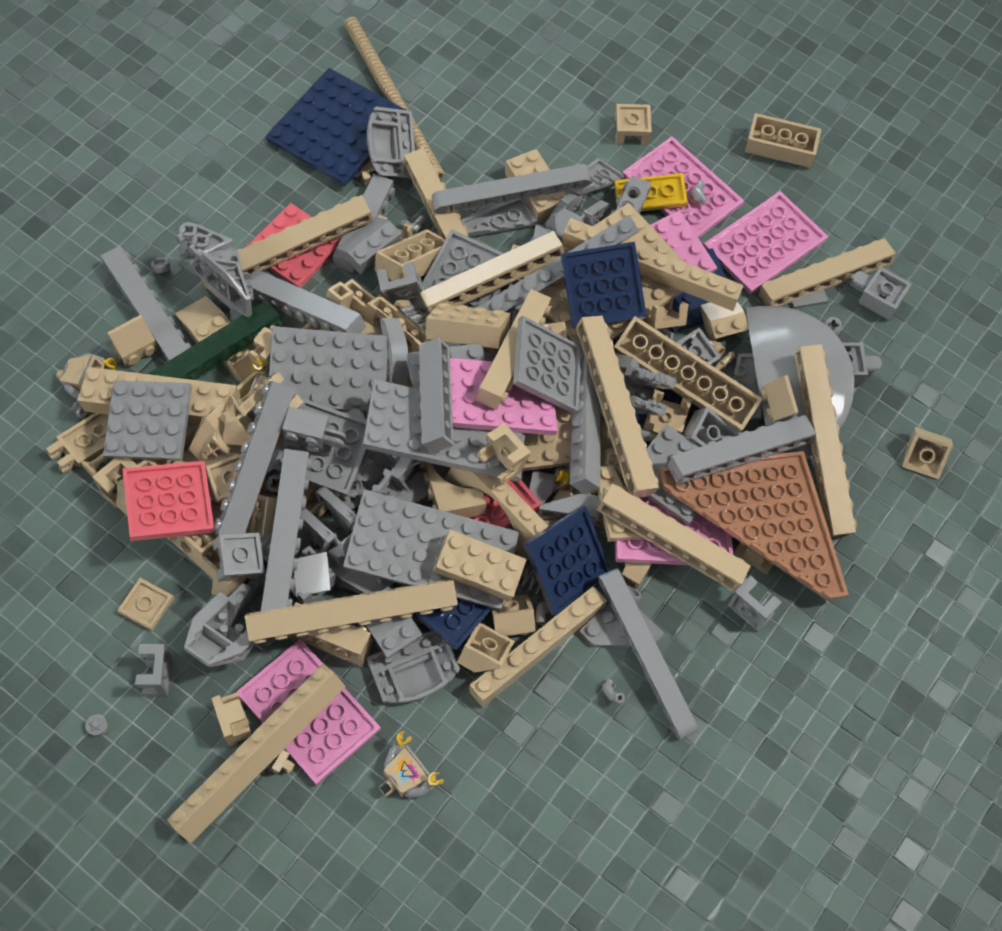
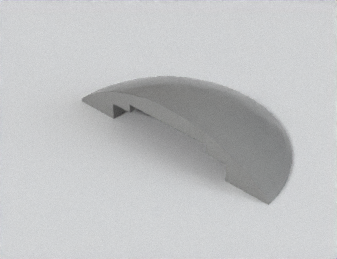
M780 306L746 308L760 397L762 398L761 390H763L764 384L788 375L798 408L797 416H804L805 411L794 351L800 346L822 344L823 350L826 352V368H828L830 373L829 385L833 390L832 402L836 407V424L841 428L849 414L854 395L853 367L841 340L824 323L804 312ZM762 400L761 404L764 414L766 427L771 426L773 424V420L768 419L766 409L769 408L767 401ZM810 444L782 452L804 451L806 459L812 456Z

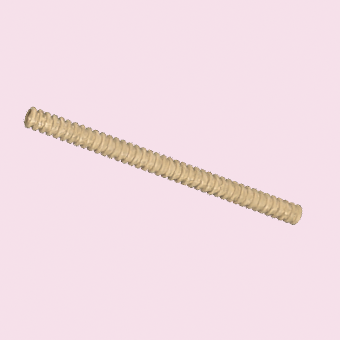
M348 18L344 22V27L365 61L384 98L409 111L357 18ZM412 116L415 151L424 148L426 154L431 156L432 166L437 168L440 180L444 176V171L439 162H437L435 155Z

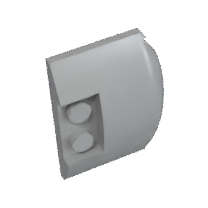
M375 106L367 126V147L371 162L379 176L411 179L404 165V155L415 151L412 111Z
M432 630L422 634L421 639L388 660L382 651L366 657L382 701L385 703H407L425 698L446 686L456 673L458 674L460 671L450 645Z

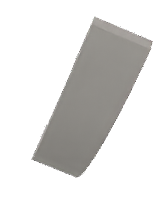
M380 318L382 336H387L390 373L387 374L386 382L407 386L409 369L406 354L408 353L403 327L398 318Z

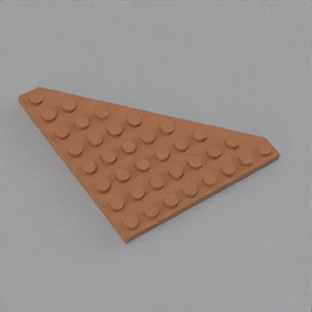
M804 451L775 454L679 485L676 484L668 467L659 468L658 475L664 491L826 600L846 598L849 595Z

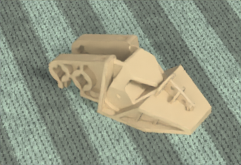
M276 371L242 399L238 400L233 393L201 419L189 450L199 461H205V467L240 454L241 447L244 441L248 440L249 433H247L239 419L243 416L245 417L262 400L261 390L264 384H267L268 381L281 383L284 377ZM298 393L293 395L289 407L298 408L304 402Z

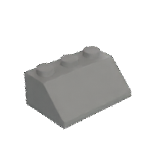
M377 217L339 246L337 251L361 275L375 264L376 252L400 242L402 233L389 220Z

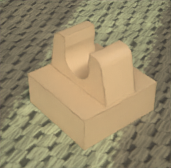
M283 750L274 759L268 770L274 774L279 773L280 770L291 773L295 764L287 760L290 753Z

